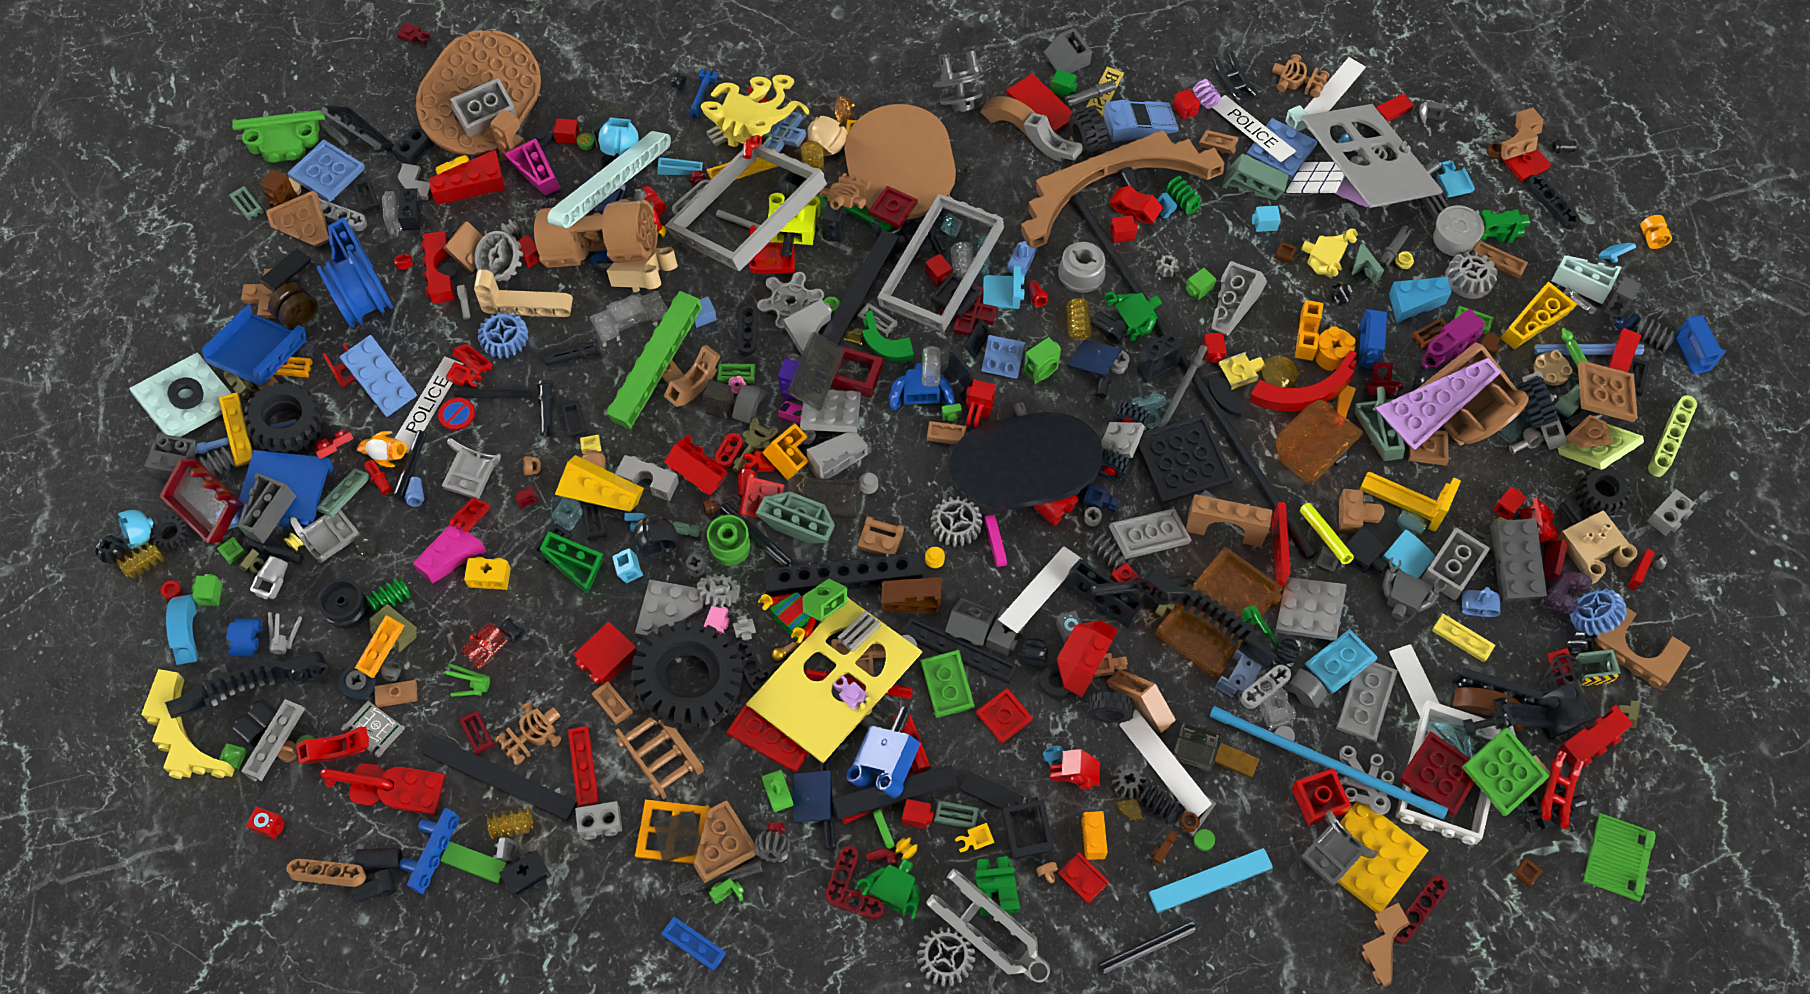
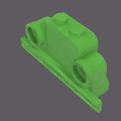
M321 110L240 119L233 120L232 127L233 130L244 129L242 140L250 153H261L266 162L275 163L301 159L306 155V148L316 146L319 141L320 130L318 120H325V114Z

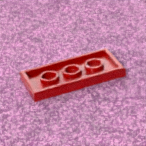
M1033 73L1006 90V94L1010 98L1026 104L1036 114L1047 116L1050 127L1055 133L1069 125L1070 114L1073 112Z
M1278 502L1271 518L1275 588L1283 589L1290 575L1286 504L1285 502Z
M746 703L726 732L728 736L795 774L809 754L804 748L748 707Z

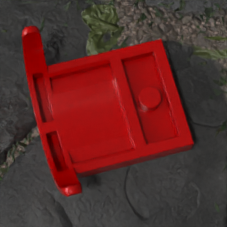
M752 225L750 227V235L756 231V226ZM768 242L750 260V273H795L794 244L792 255L785 258V256L781 255L783 243Z

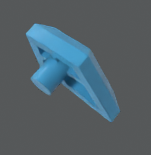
M1635 243L1613 245L1603 250L1598 257L1599 259H1610L1611 263H1615L1618 261L1617 256L1636 248Z

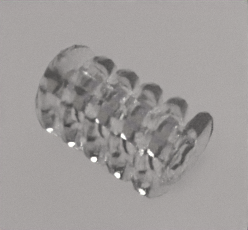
M970 242L956 243L950 250L952 271L962 279L974 260L973 245Z

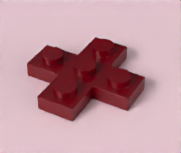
M975 286L981 290V295L961 319L956 317L953 333L969 336L975 322H978L981 318L988 325L994 324L997 306L981 303L984 288ZM942 307L940 308V314H943L945 310Z

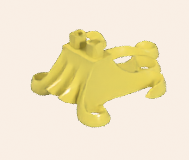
M787 75L774 76L772 82L777 96L766 103H757L766 96L771 86V81L765 77H754L750 80L754 91L749 96L738 94L739 86L736 84H719L711 93V96L716 98L721 94L728 93L723 105L709 101L701 104V109L718 126L724 137L728 138V145L737 147L740 143H743L744 148V142L748 138L755 135L762 137L763 134L770 132L774 124L788 117L795 108L802 110L805 115L809 114V109L798 101H791L783 109L777 110L785 98L783 89H790L793 86V78Z

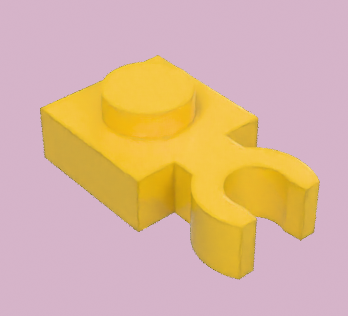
M987 823L967 830L968 837L959 836L955 839L956 842L960 840L965 841V847L959 849L960 852L967 851L970 845H973L974 849L977 850L995 843Z

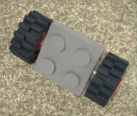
M1127 401L1121 402L1118 405L1113 417L1114 422L1109 423L1101 442L1103 462L1097 474H1102L1103 478L1108 477L1109 480L1113 479L1114 481L1125 479L1131 464L1128 458H1133L1150 418L1149 411L1144 410L1143 406L1139 407V404L1136 403L1134 405L1133 402L1128 403Z

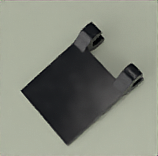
M950 346L948 367L943 374L947 380H950L951 375L954 374L964 387L960 397L966 402L968 386L973 384L974 373L956 349Z

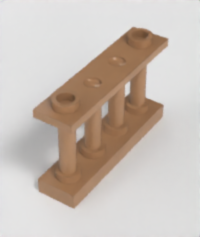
M649 718L625 735L618 728L615 730L617 734L616 742L621 749L624 747L627 749L652 784L649 787L655 796L660 795L663 800L667 798L663 789L688 771H694L697 776L704 772L701 762L675 727L664 726L665 719L661 718L656 722ZM654 724H659L663 729L661 734L635 751L629 742ZM671 740L674 744L672 746L673 749L646 767L640 757L663 741ZM677 755H682L686 760L684 765L660 782H657L652 773Z

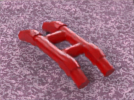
M1559 750L1550 766V774L1544 798H1542L1541 810L1542 818L1550 820L1552 803L1555 802L1561 805L1559 810L1560 827L1567 829L1569 828L1570 807L1576 782L1585 762L1576 759L1566 778L1559 773L1567 753ZM1556 783L1566 787L1564 797L1554 793Z

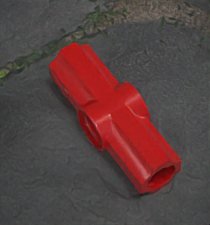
M910 714L902 733L911 735L921 743V737ZM897 715L893 716L894 722L896 720ZM922 743L912 762L911 768L914 774L923 773L931 768Z

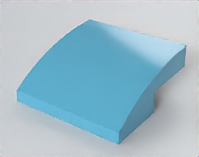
M1405 530L1384 554L1382 559L1389 563V559L1393 557L1392 566H1397L1399 560H1401L1402 564L1399 570L1419 579L1436 556L1416 536Z

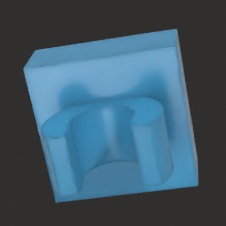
M1162 193L1158 198V202L1163 207L1159 214L1162 218H1168L1178 205L1168 193Z
M625 513L624 521L631 522L630 531L634 532L637 526L636 521L646 518L647 515L644 513Z

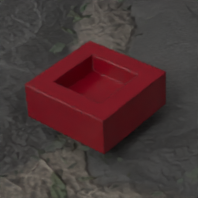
M532 487L522 489L518 494L514 495L520 509L538 501Z

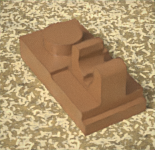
M1206 130L1199 141V145L1206 149L1215 147L1221 154L1230 153L1229 155L1233 156L1236 151L1235 145L1239 139L1235 136Z

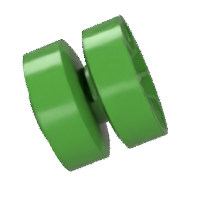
M733 515L720 516L712 521L707 530V539L713 559L725 566H734L743 562L750 553V539L745 522Z

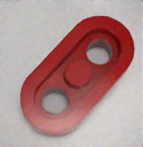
M731 433L724 438L715 454V460L723 468L731 467L743 448L742 437L737 433Z

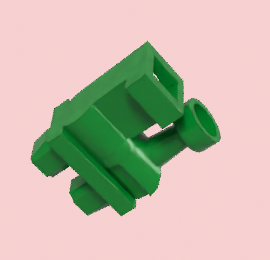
M1518 209L1499 214H1491L1490 210H1483L1480 217L1484 222V233L1480 240H1485L1486 237H1496L1499 242L1507 240V243H1513L1515 237H1523L1525 233L1524 227L1529 226L1530 219L1528 214H1519Z
M1008 856L997 858L998 868L990 869L989 859H978L977 870L975 871L977 887L991 899L992 893L998 892L999 906L1007 913L1020 912L1014 868L1011 867ZM980 907L981 916L991 915L983 907Z

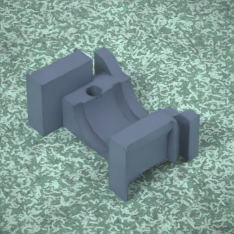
M1238 648L1232 657L1238 661V664L1230 678L1227 679L1221 676L1215 686L1216 689L1230 696L1231 699L1236 692L1242 696L1243 692L1253 684L1262 668V665L1250 659L1239 651Z

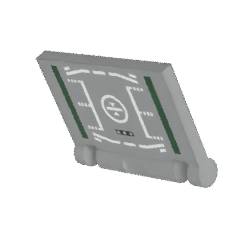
M369 701L341 728L346 733L350 727L353 728L351 730L358 727H366L369 736V747L366 749L372 753L376 747H379L380 749L374 754L378 758L405 729Z

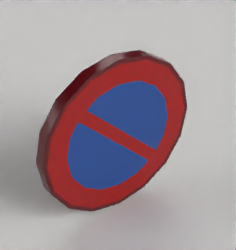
M463 397L448 399L441 405L437 416L439 423L444 428L450 431H459L472 424L476 411L474 405L469 400Z

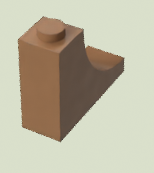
M1121 669L1106 681L1109 688L1117 693L1133 698L1134 708L1137 709L1152 729L1162 733L1176 720L1155 683Z

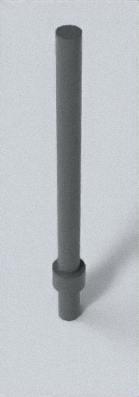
M1201 345L1196 356L1192 357L1190 367L1158 428L1168 425L1193 375L1203 362L1202 358L1208 349L1205 345Z

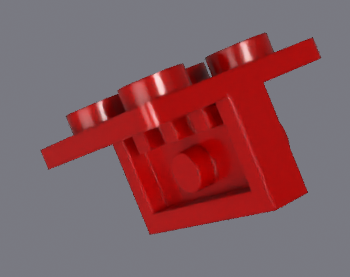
M1534 498V505L1519 509L1521 519H1536L1539 543L1549 540L1551 542L1557 541L1559 533L1556 526L1553 525L1554 514L1552 509L1547 508L1544 502Z

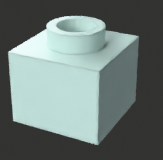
M1299 105L1288 110L1285 121L1291 128L1301 131L1307 127L1302 121L1301 116L1308 115V113Z

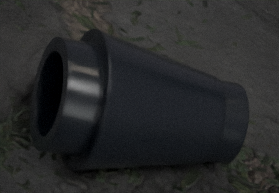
M1132 167L1122 169L1119 172V179L1125 187L1131 186L1139 192L1140 188L1135 170Z

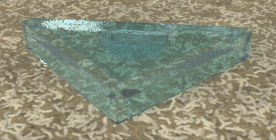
M1433 722L1431 724V728L1436 729L1444 738V741L1469 758H1472L1470 736L1466 735L1464 726Z

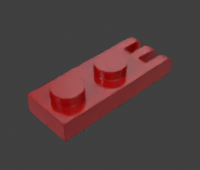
M472 497L451 518L449 526L454 527L457 523V529L460 530L464 526L463 531L469 532L489 511L490 504Z

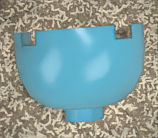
M128 510L118 513L121 517L119 518V523L124 538H129L130 543L127 544L130 550L145 545L151 538V529H154L151 517L147 518L139 510Z

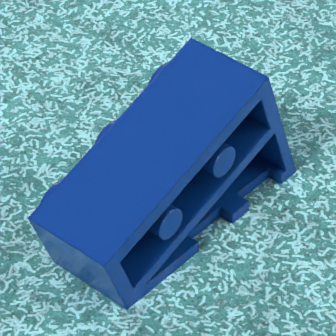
M344 217L328 226L333 265L347 259L349 256L347 251L351 249L354 252L357 250L356 246L359 245L373 267L356 233Z

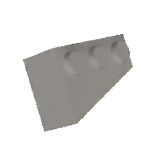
M846 432L807 449L808 467L820 483L825 482L868 455V446L857 432Z

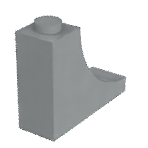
M822 299L783 319L784 328L807 365L810 366L811 371L818 368L816 357L810 356L814 352L811 348L814 343V334H817L820 328L831 320L832 310L829 304L824 303Z

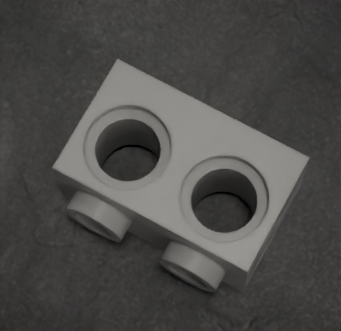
M1675 489L1647 522L1666 536L1670 531L1675 532L1682 525L1679 522L1682 518L1686 521L1693 513L1690 509L1695 503Z
M617 801L575 808L577 829L581 838L590 840L596 838L597 835L613 836L617 832L622 831L620 807ZM607 817H615L612 823H604ZM586 821H594L592 826L584 827V823Z

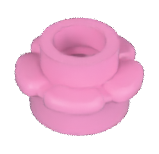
M741 376L731 377L728 381L729 390L735 394H738L742 386L746 385Z

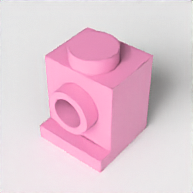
M711 606L704 624V630L707 625H710L717 629L716 636L724 633V629L728 628L730 618H728L729 610L725 607Z

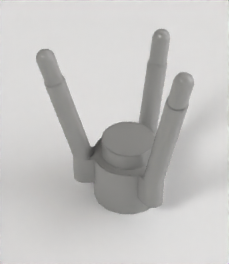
M269 612L270 652L285 654L287 649H291L292 641L302 617H298L287 641L286 636L279 635V613L275 615L273 631L272 613Z

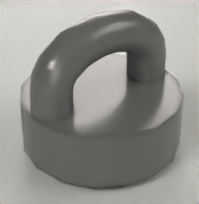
M384 661L380 672L386 681L395 682L401 673L402 667L397 662Z

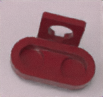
M1392 362L1374 363L1372 381L1366 382L1365 387L1370 395L1377 396L1378 387H1384L1385 392L1387 391L1389 395H1398L1403 390L1402 382L1391 380ZM1381 367L1388 369L1384 379H1380L1378 375V370Z

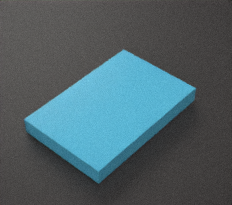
M1349 629L1338 637L1336 641L1334 640L1304 663V667L1332 695L1376 661L1377 656Z

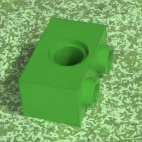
M827 579L803 596V613L819 621L824 620L847 604V587Z

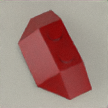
M1101 620L1074 626L1057 658L1063 686L1066 690L1081 698L1083 697L1118 629Z

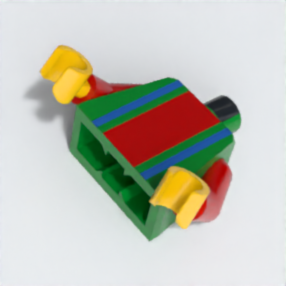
M799 593L774 597L763 594L759 599L758 603H765L762 609L767 610L768 607H771V617L798 643H801L803 638L809 636L814 631L816 619L803 613V597Z

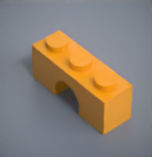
M1305 300L1300 314L1295 358L1313 361L1318 348L1319 334L1317 333L1322 318L1323 303Z

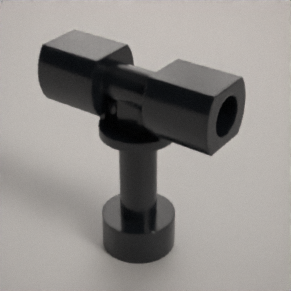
M1501 697L1493 700L1496 713H1492V718L1473 722L1472 719L1463 720L1466 735H1476L1475 730L1495 726L1496 730L1500 729V732L1508 727L1515 735L1513 725L1507 721L1504 715L1503 705L1508 703L1507 699Z

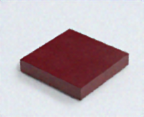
M886 186L868 212L870 216L900 229L917 205L918 199Z

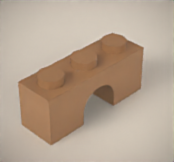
M502 109L490 125L500 157L508 160L505 153L525 144L524 138L515 134L520 128L518 117Z

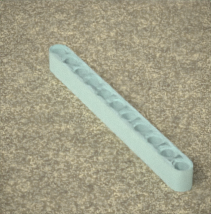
M656 131L648 133L553 207L548 213V223L563 228L572 226L667 150L671 143L670 135Z

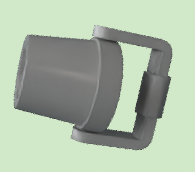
M269 556L261 570L258 571L250 591L255 593L257 597L274 599L283 583L288 563ZM262 580L273 584L270 593L259 589Z

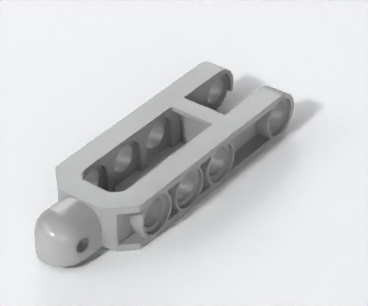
M952 869L947 879H951L961 888L960 891L972 900L973 903L961 916L936 894H932L926 902L929 907L1007 974L1024 973L1035 982H1044L1050 974V966L1038 955L1037 938L964 875ZM980 907H983L993 915L996 922L1000 921L1011 931V935H1016L1027 945V951L1020 960L1011 959L969 923Z

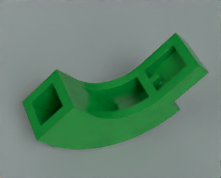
M872 310L865 312L866 318L863 319L865 330L862 333L865 343L872 353L877 357L883 358L885 361L893 363L915 360L910 337L900 340H888L882 337L876 328Z

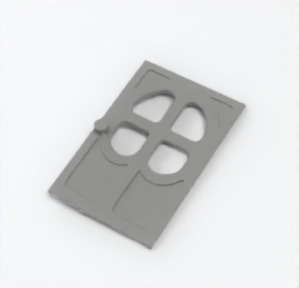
M1373 104L1301 116L1302 121L1370 208L1442 193L1443 190L1410 151L1411 147L1409 145L1406 146L1407 142L1401 140ZM1352 122L1368 125L1381 136L1364 138ZM1333 125L1342 126L1353 141L1344 143L1334 142L1330 135V127ZM1381 145L1391 147L1396 153L1395 160L1386 161L1381 159L1371 147ZM1360 150L1368 158L1370 165L1361 166L1354 164L1347 159L1343 152Z

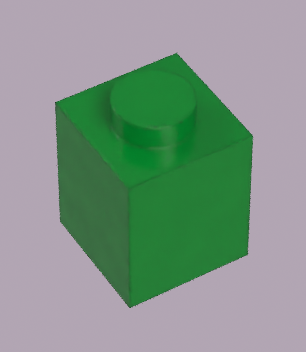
M1057 69L1051 81L1050 90L1062 97L1070 96L1077 90V75Z

